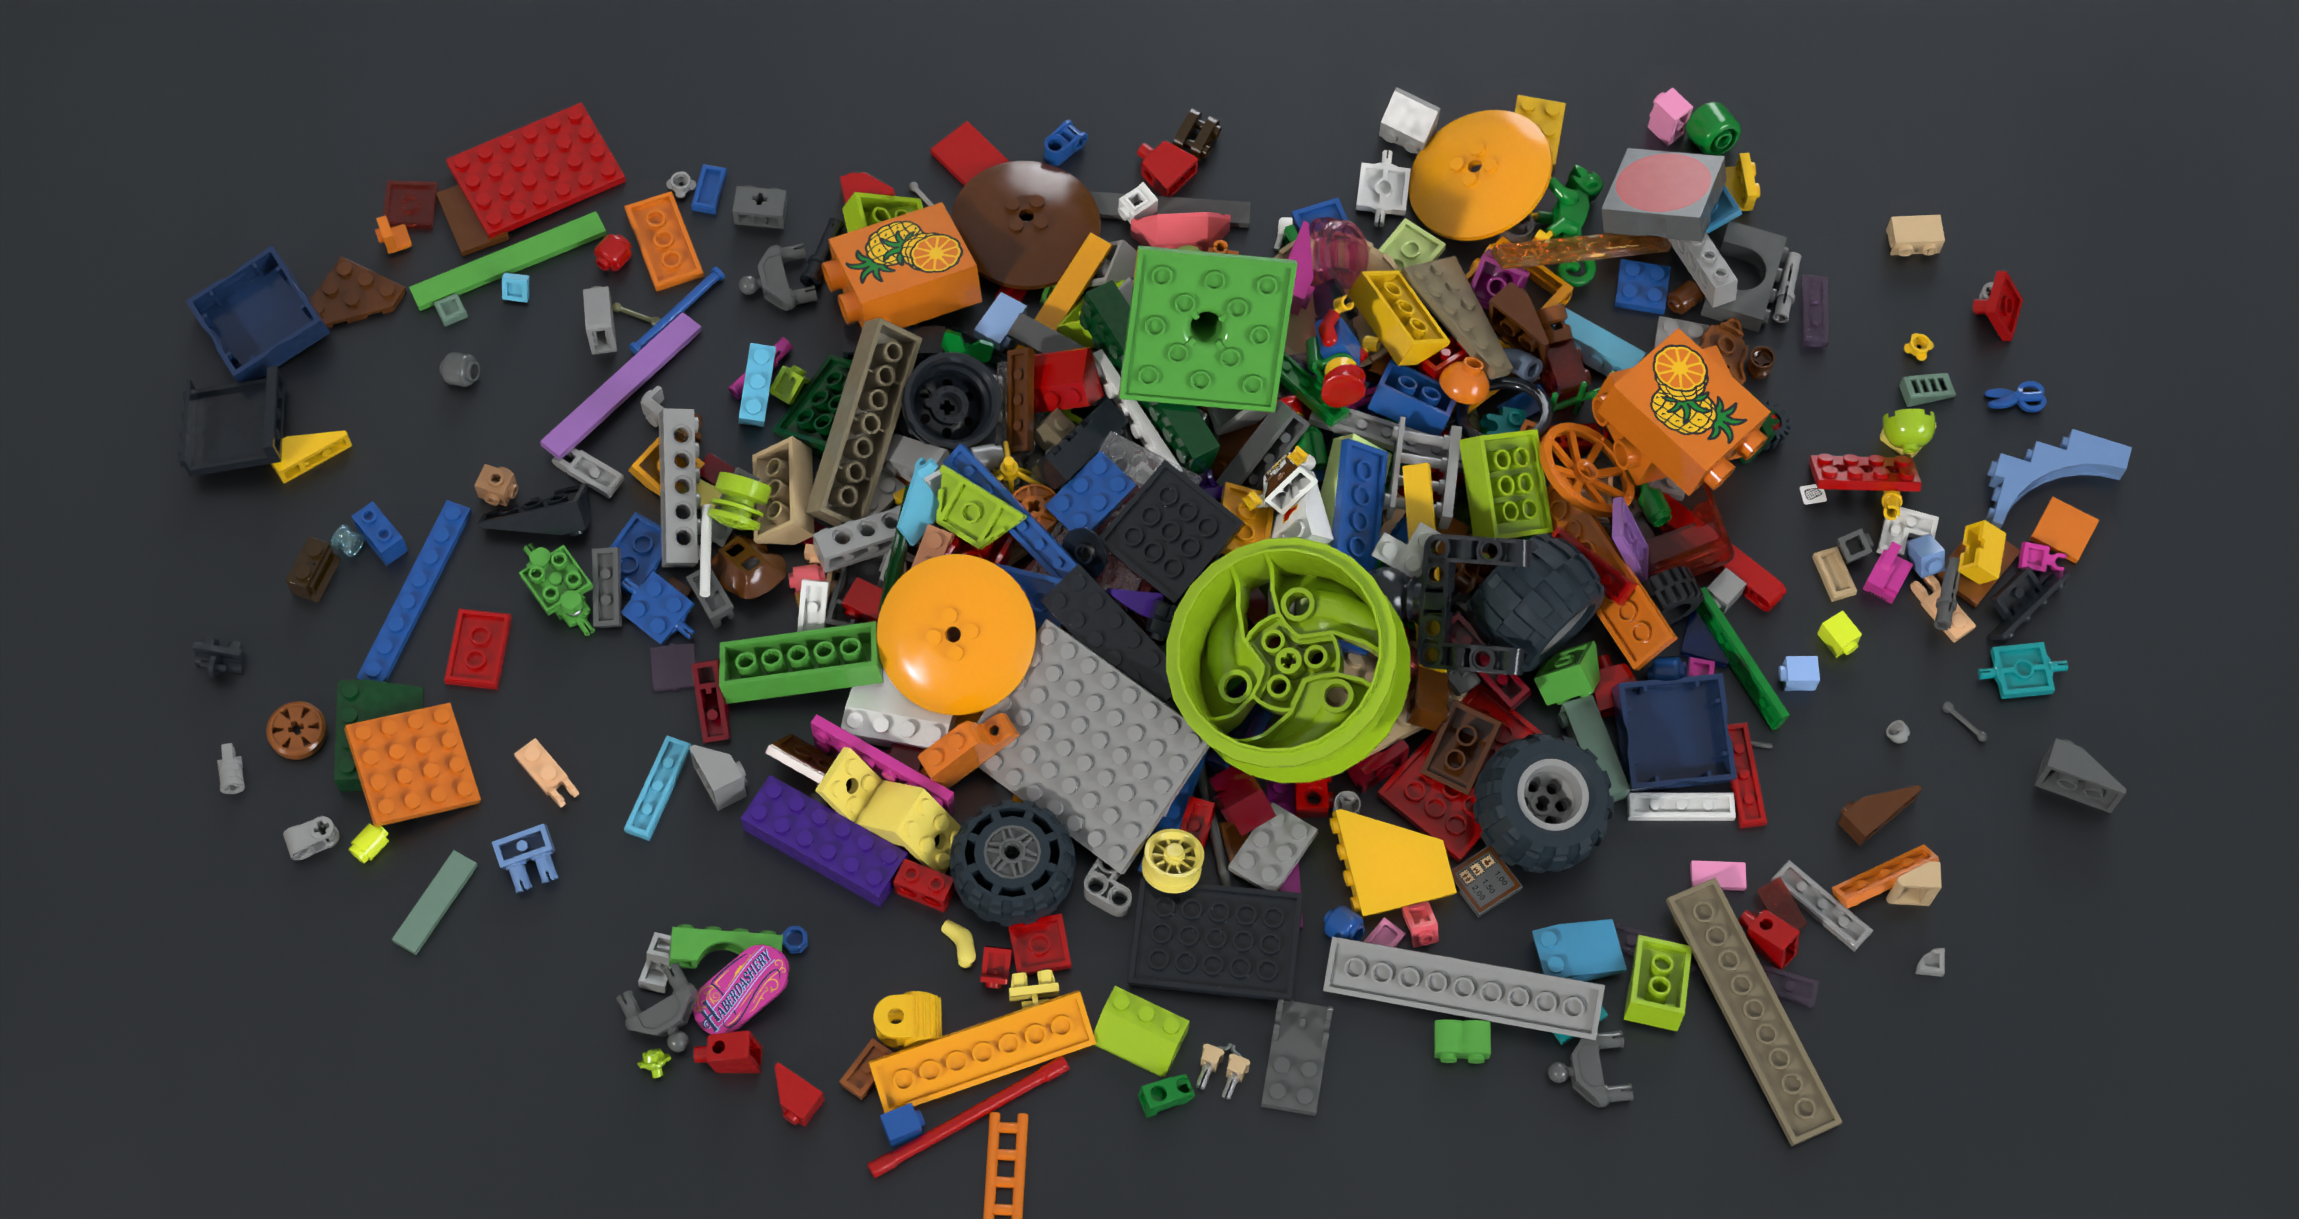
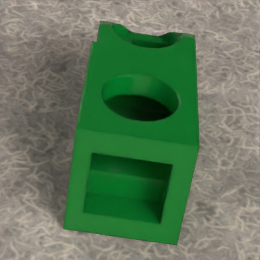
M1183 1074L1141 1086L1138 1097L1145 1116L1148 1118L1157 1115L1159 1111L1187 1103L1195 1097V1093L1188 1075Z

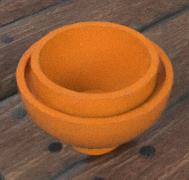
M1466 357L1464 361L1455 362L1447 366L1439 378L1440 386L1451 399L1463 404L1484 402L1490 390L1488 376L1483 370L1484 365L1479 359L1474 357Z

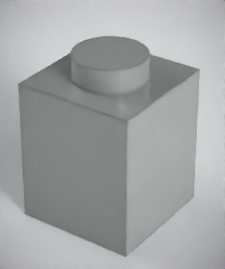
M1725 568L1709 585L1707 590L1724 614L1742 595L1747 583Z

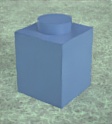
M1931 534L1906 541L1907 561L1913 564L1912 568L1921 578L1945 571V550Z

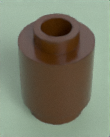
M1694 279L1692 281L1688 280L1668 294L1667 303L1673 312L1684 314L1700 303L1705 295Z

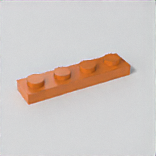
M1923 844L1833 886V896L1848 909L1891 889L1901 875L1929 861L1939 862V857Z

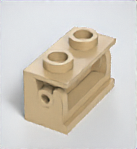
M1941 215L1891 217L1886 228L1889 245L1892 248L1890 255H1934L1940 253L1945 242Z

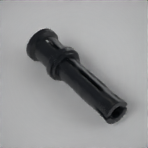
M835 218L829 219L815 254L808 258V267L805 273H802L800 276V282L806 287L814 285L815 289L821 287V278L823 276L821 264L828 261L831 255L828 239L839 236L844 227V223L840 219H837L835 224Z

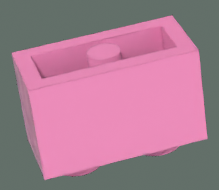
M1671 88L1666 93L1661 92L1653 101V110L1649 115L1648 128L1667 147L1686 133V125L1693 110V106L1674 88Z

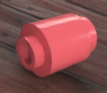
M817 564L793 567V572L788 573L790 588H795L796 592L801 591L802 579L826 581V575L822 566Z

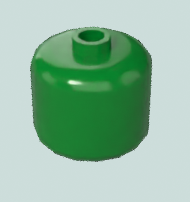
M1709 102L1698 107L1691 114L1686 125V133L1703 154L1720 156L1736 144L1740 138L1741 126L1720 102Z

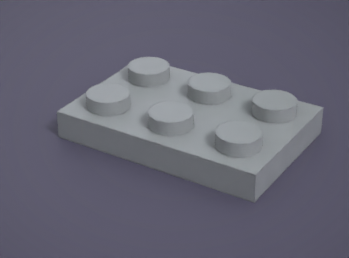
M1272 802L1271 807L1276 817L1258 826L1251 832L1229 864L1228 870L1259 889L1279 891L1318 834V829Z

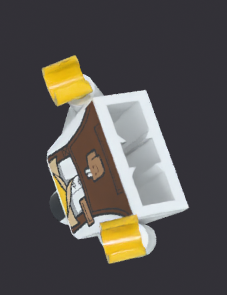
M1297 445L1292 453L1288 452L1283 457H1280L1276 464L1264 475L1262 495H1257L1252 490L1241 500L1250 511L1255 507H1273L1280 514L1284 515L1318 482L1311 471L1316 465L1315 458Z

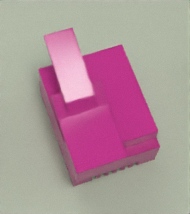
M1893 541L1888 550H1883L1863 587V590L1871 591V594L1874 593V595L1877 594V597L1880 596L1883 600L1886 599L1885 601L1890 604L1893 603L1913 566L1912 563L1897 556L1902 546Z

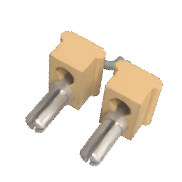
M1228 1043L1225 1047L1204 1044L1200 1063L1202 1071L1197 1080L1196 1087H1200L1204 1074L1207 1072L1201 1085V1089H1205L1212 1071L1216 1073L1219 1063L1223 1062L1224 1051L1231 1048L1233 1054L1229 1055L1226 1072L1228 1080L1222 1093V1097L1225 1098L1228 1092L1226 1099H1231L1238 1081L1242 1082L1245 1073L1249 1072V1059L1242 1057L1235 1050V1045Z

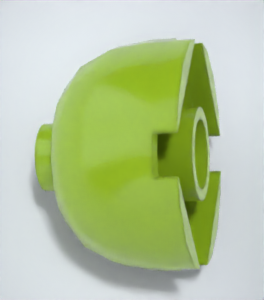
M1902 409L1895 411V416L1889 418L1887 413L1882 417L1883 430L1887 440L1894 447L1903 449L1905 453L1919 451V447L1925 446L1935 433V414L1930 411V415H1926L1925 409Z

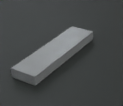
M1790 860L1771 879L1775 886L1854 952L1873 932L1868 925Z

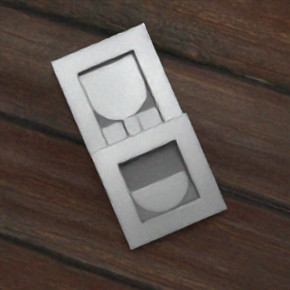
M654 933L647 951L646 963L638 980V988L660 993L666 992L669 980L663 970L669 965L670 935Z

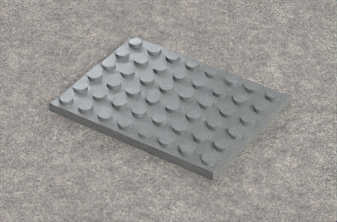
M1048 619L1044 621L1036 633L1033 659L1021 683L1004 700L986 709L977 722L981 724L998 713H1006L1020 734L1018 738L981 764L979 768L1021 800L1035 802L1037 807L1047 808L1053 812L1059 822L1065 825L1072 838L1120 874H1125L1210 747L1188 726L1181 714ZM998 727L992 731L994 736L999 732Z

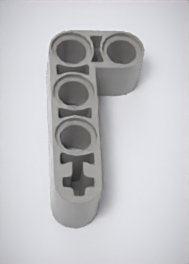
M1098 857L1085 877L1084 896L1087 901L1109 914L1123 917L1130 912L1132 893L1126 886L1117 882L1121 874L1115 869H1105L1103 865L1106 862ZM1093 884H1098L1103 889L1099 892H1094L1089 887ZM1122 897L1126 902L1125 904L1117 905L1112 900Z

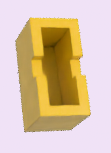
M1986 520L1965 526L1963 545L1966 546V550L1960 555L1958 572L1979 585L1999 579L2006 533Z

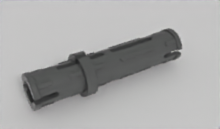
M1955 557L1949 558L1946 561L1941 594L1936 600L1937 614L1934 627L1943 631L1951 628L1952 615L1957 608L1956 594L1961 573L1958 572L1960 559Z

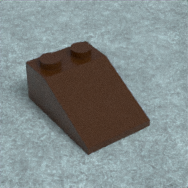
M1510 282L1490 299L1488 320L1495 334L1513 349H1521L1540 359L1543 363L1541 372L1544 373L1547 370L1548 338L1528 293L1523 288L1517 287Z
M1453 700L1450 706L1449 717L1445 723H1442L1420 773L1469 795L1477 781L1478 775L1482 772L1506 722L1460 700Z

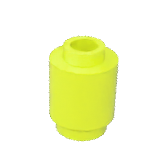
M369 823L351 842L352 846L348 850L360 862L365 864L368 860L371 861L389 842L386 836L389 833L382 826L374 827Z

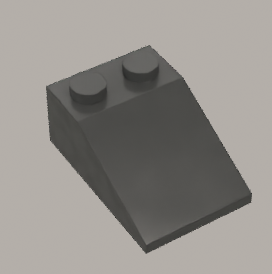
M2058 738L2054 740L2042 758L2034 784L2037 787L2108 813L2114 810L2127 790L2082 747L2075 745L2074 742L2068 739Z

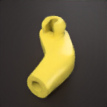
M947 919L942 925L941 931L956 944L958 964L963 968H969L976 959L973 937L968 929Z

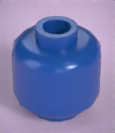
M1678 656L1657 657L1654 659L1652 667H1648V680L1673 681L1687 677L1686 663L1682 662Z
M1347 906L1330 909L1324 917V932L1331 939L1332 936L1359 941L1364 934L1363 918Z

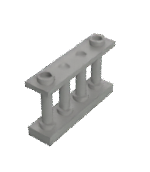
M1401 416L1398 426L1393 425L1390 440L1395 441L1389 493H1385L1383 509H1387L1386 519L1391 520L1395 508L1406 510L1405 499L1396 498L1398 485L1404 486L1403 475H1399L1400 463L1411 465L1429 463L1431 468L1439 469V472L1443 473V480L1439 479V482L1432 481V491L1437 492V495H1441L1440 502L1434 504L1435 518H1438L1437 528L1448 530L1453 517L1460 453L1459 440H1461L1462 427L1452 425L1449 435L1444 434V437L1404 430L1406 417ZM1403 440L1442 447V450H1446L1445 457L1438 459L1403 453Z

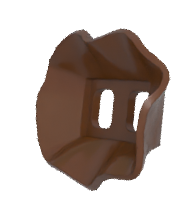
M733 533L728 537L726 545L719 549L716 555L711 557V569L724 589L741 598L754 599L771 591L783 581L786 575V562L781 555L769 553L767 544H757L754 542V537ZM736 544H740L745 548L735 557H731L727 553ZM752 557L760 561L751 570H746L742 566L743 563Z

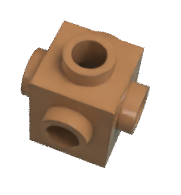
M487 464L484 465L474 485L478 497L495 506L500 504L507 507L510 499H514L518 492V484L511 470L505 467L496 468Z

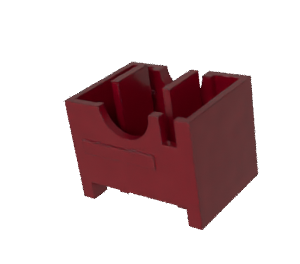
M1231 766L1209 779L1217 793L1213 797L1228 824L1233 821L1241 836L1276 817L1273 808L1254 775L1251 776Z

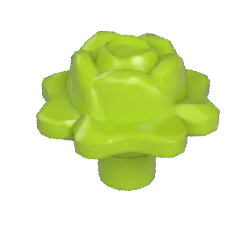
M660 1048L644 1052L642 1054L643 1060L637 1063L638 1066L651 1070L653 1078L663 1076L662 1067L671 1060V1056L667 1053L664 1054Z

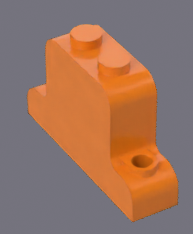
M998 713L981 724L971 721L963 722L919 754L918 759L924 767L919 773L949 789L1018 738L1020 734L1006 713ZM998 727L999 732L994 736L992 731Z

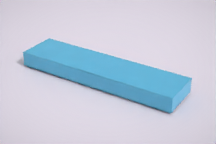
M668 735L666 736L624 827L626 833L650 841L689 756V747L692 744Z

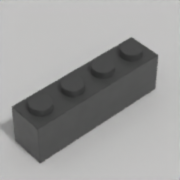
M1279 400L1276 404L1275 412H1270L1216 483L1223 487L1225 482L1259 491L1263 486L1264 475L1276 464L1280 457H1283L1292 449L1310 423L1283 401Z

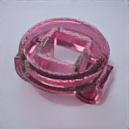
M1330 217L1314 219L1309 227L1310 236L1315 240L1313 249L1315 269L1313 270L1314 278L1311 286L1314 287L1327 280L1336 279L1343 289H1351L1361 271H1367L1369 251L1364 234L1353 222ZM1339 243H1344V268L1338 267Z

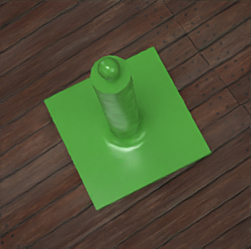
M1192 245L1181 246L1177 249L1138 246L1118 394L1119 399L1275 412L1297 261L1203 252Z

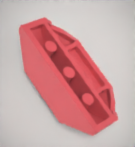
M1212 212L1156 214L1141 219H1132L1130 235L1142 246L1177 249L1181 246L1192 245L1203 252H1208L1209 247L1213 248L1215 241L1222 240L1230 232L1231 215H1221Z

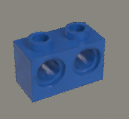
M373 501L351 516L358 532L386 566L408 552L403 537Z

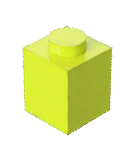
M1844 611L1823 622L1817 633L1836 658L1843 653L1849 655L1859 647L1858 642L1862 636L1861 632Z

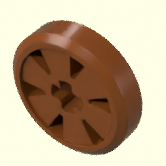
M295 701L282 705L271 715L267 723L266 733L271 747L277 754L287 759L299 760L310 757L320 750L326 741L328 726L322 712L316 706L303 701ZM295 726H299L301 729L299 735H295L293 732Z

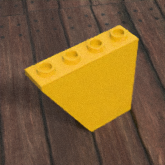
M1343 809L1335 810L1332 813L1333 818H1330V826L1333 834L1337 833L1340 843L1336 845L1339 859L1344 860L1346 870L1343 871L1344 880L1347 887L1351 886L1353 897H1350L1351 907L1361 917L1457 893L1443 840Z

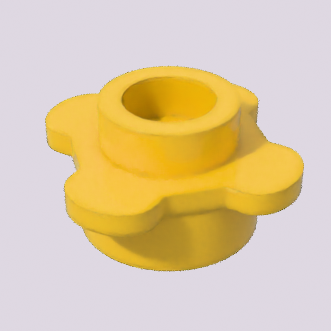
M1914 333L1911 335V341L1905 344L1904 351L1908 354H1913L1918 360L1923 361L1927 358L1928 351L1934 348V344L1926 335Z

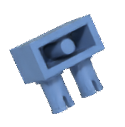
M544 823L492 842L500 868L506 869V871L509 870L516 893L524 891L521 882H523L526 890L533 887L525 868L527 861H535L542 884L550 882L547 873H549L552 881L559 878L550 856L556 850L548 827Z

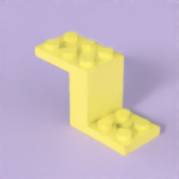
M843 747L815 791L840 815L892 844L904 846L923 866L945 874L950 867L953 839L961 826L924 788L882 780L851 748ZM849 779H851L852 786L851 789L847 792L846 783ZM939 835L940 841L939 844L935 847L934 840L935 837Z

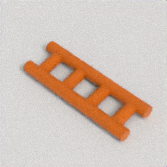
M990 1113L983 1219H994L995 1215L1012 1216L1011 1219H1023L1028 1114L1019 1113L1017 1115V1122H1000L1001 1113ZM1000 1133L1016 1134L1015 1150L999 1149ZM998 1160L1015 1161L1014 1177L997 1176ZM996 1187L1013 1188L1012 1204H995Z

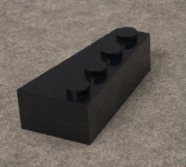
M1107 398L1041 458L1030 471L1043 485L1051 488L1053 491L1057 488L1061 490L1071 480V477L1088 463V460L1093 455L1096 456L1100 451L1104 452L1108 448L1105 444L1110 439L1115 441L1125 432L1122 427L1129 420Z

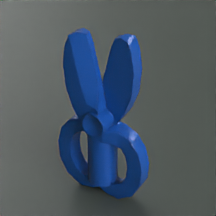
M2035 381L2021 383L2016 392L1997 388L1985 392L1987 397L1999 398L1988 402L1990 408L2002 409L2018 404L2022 410L2033 413L2044 409L2047 403L2044 396V387ZM2034 388L2037 389V391L2023 392V389ZM2036 401L2040 402V404L2036 406H2031L2025 403Z

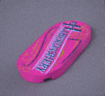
M755 945L743 951L699 989L693 1009L698 1025L709 1034L735 1032L786 988L789 980V964L784 954L777 948L767 945Z

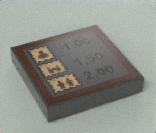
M1492 846L1484 848L1451 870L1455 888L1478 918L1523 888L1505 862L1499 859V854Z

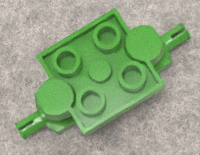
M533 543L528 544L529 548L526 545L523 550L529 556L530 562L526 564L527 568L520 571L519 574L549 616L555 612L559 619H564L569 627L578 625L585 636L590 635L589 631L592 634L595 629L587 620L592 613L583 594L593 589V585L567 548L562 545L550 553L543 547L536 549Z

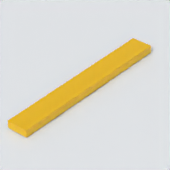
M1429 463L1402 466L1408 542L1420 522L1436 530L1431 467ZM1439 567L1434 571V577L1437 581H1440ZM1433 621L1430 626L1431 632L1434 635H1437L1440 630V625L1437 621ZM1415 622V627H1416V639H1417V642H1418V627H1419V626H1418V625L1416 624V622ZM1432 647L1428 654L1430 660L1434 662L1438 658V652ZM1427 668L1440 673H1448L1445 669Z

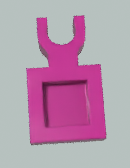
M2022 542L2018 568L2030 567L2032 571L2043 573L2046 572L2048 566L2054 571H2064V567H2058L2055 561L2057 558H2066V554L2056 553L2050 555L2049 546Z

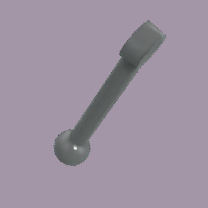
M1951 702L1943 704V711L1954 715L1977 735L1979 741L1984 742L1988 739L1987 733L1979 731L1953 709L1954 705Z

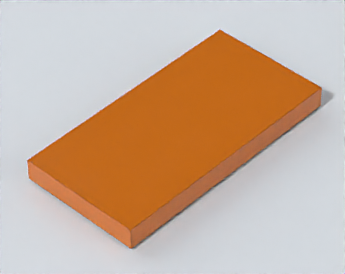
M672 191L624 206L656 292L704 277L703 270Z

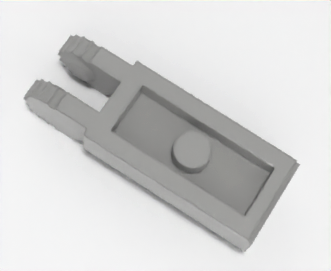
M573 448L567 454V456L573 459L571 463L564 459L559 461L556 457L552 459V463L556 467L567 472L568 475L583 484L586 483L587 486L609 499L625 480L624 475L576 448Z

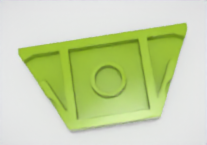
M941 465L940 473H942L941 489H938L939 507L936 514V523L978 549L985 548L1027 518V515L948 466Z

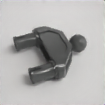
M803 242L782 248L780 245L770 246L757 266L759 278L746 275L739 281V289L742 293L752 295L758 288L762 287L764 298L785 311L796 308L798 304L818 301L814 285L795 290L788 286L783 265L788 261L806 258Z
M674 963L670 965L671 969L667 967L663 970L674 990L671 996L645 1011H641L632 990L624 992V997L619 995L616 1000L619 1002L627 1018L625 1020L627 1030L660 1037L669 1035L667 1039L668 1047L674 1052H681L688 1047L689 1039L685 1032L678 1029L688 1024L697 1000L698 991L692 983H688L680 964Z
M1622 1030L1601 1033L1597 1031L1596 1040L1582 1038L1570 1056L1569 1066L1564 1062H1553L1548 1068L1549 1078L1553 1082L1562 1083L1571 1076L1573 1088L1587 1101L1599 1108L1606 1107V1105H1609V1102L1633 1101V1091H1630L1632 1089L1631 1083L1610 1086L1604 1083L1599 1055L1600 1049L1624 1047V1037L1621 1038L1623 1036Z

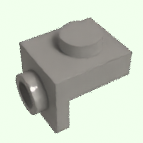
M660 386L647 391L641 401L643 414L654 427L659 426V413L663 409L660 403L664 400V395Z

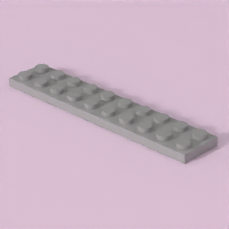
M1332 936L1323 991L1596 1040L1605 985Z

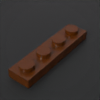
M1028 347L1007 351V441L1011 454L1034 451V349Z

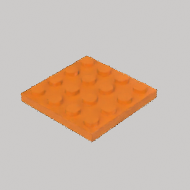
M451 703L345 726L344 730L374 827L480 803V794Z

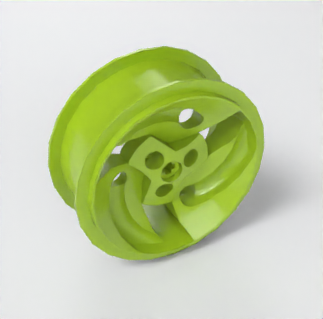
M1297 537L1273 538L1236 548L1212 563L1190 585L1177 607L1171 623L1166 643V673L1173 700L1188 726L1227 763L1260 779L1277 783H1308L1341 774L1367 758L1388 736L1403 710L1411 680L1410 647L1403 622L1389 599L1383 594L1375 579L1352 557L1325 543ZM1270 583V591L1276 613L1258 622L1248 632L1247 612L1250 592ZM1303 598L1309 599V608L1304 614L1299 616L1290 614L1289 610L1293 602ZM1272 638H1281V643L1277 648H1268L1269 641ZM1338 639L1370 651L1378 657L1372 683L1361 677L1344 674V655ZM1323 653L1322 662L1319 664L1311 663L1312 658L1316 654ZM1292 659H1294L1296 664H1291L1290 668H1288L1286 665L1290 664ZM1234 677L1243 678L1247 682L1246 692L1239 698L1229 697L1226 690L1227 683ZM1286 683L1287 687L1283 693H1274V689L1278 684ZM1337 687L1345 688L1348 691L1346 703L1340 707L1328 705L1327 697L1329 692ZM1256 703L1273 714L1283 716L1260 735L1246 739H1236L1227 735L1243 722Z

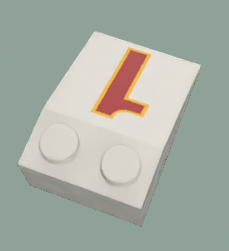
M1317 483L1284 515L1274 509L1270 539L1297 537L1327 545L1334 540Z

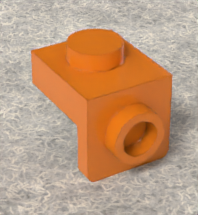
M386 215L376 218L379 228L375 229L379 244L385 243L388 254L412 246L405 224L390 228Z

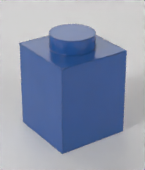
M912 1103L880 1115L881 1124L891 1148L923 1135L921 1126L925 1125L924 1118L920 1109L914 1110Z

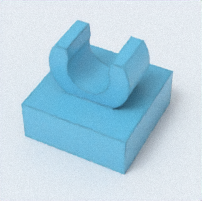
M504 273L502 276V299L527 303L530 298L529 276Z

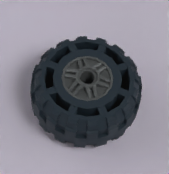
M1012 799L1000 800L998 804L991 805L988 803L978 808L976 814L971 817L968 816L961 824V828L957 835L954 836L951 846L950 869L955 891H957L961 902L968 910H973L978 914L979 918L987 922L1001 923V926L1008 927L1020 923L1027 925L1037 922V919L1043 916H1049L1057 910V906L1061 901L1065 900L1074 879L1075 853L1070 833L1065 825L1059 822L1053 812L1047 808L1037 807L1035 802L1023 800L1022 803L1013 802Z

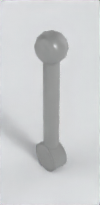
M916 182L909 184V189L916 192L928 206L934 205L919 189Z

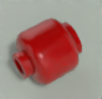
M608 234L594 249V254L597 258L595 260L596 264L604 271L608 269L611 271L620 270L632 256L630 242L620 234Z

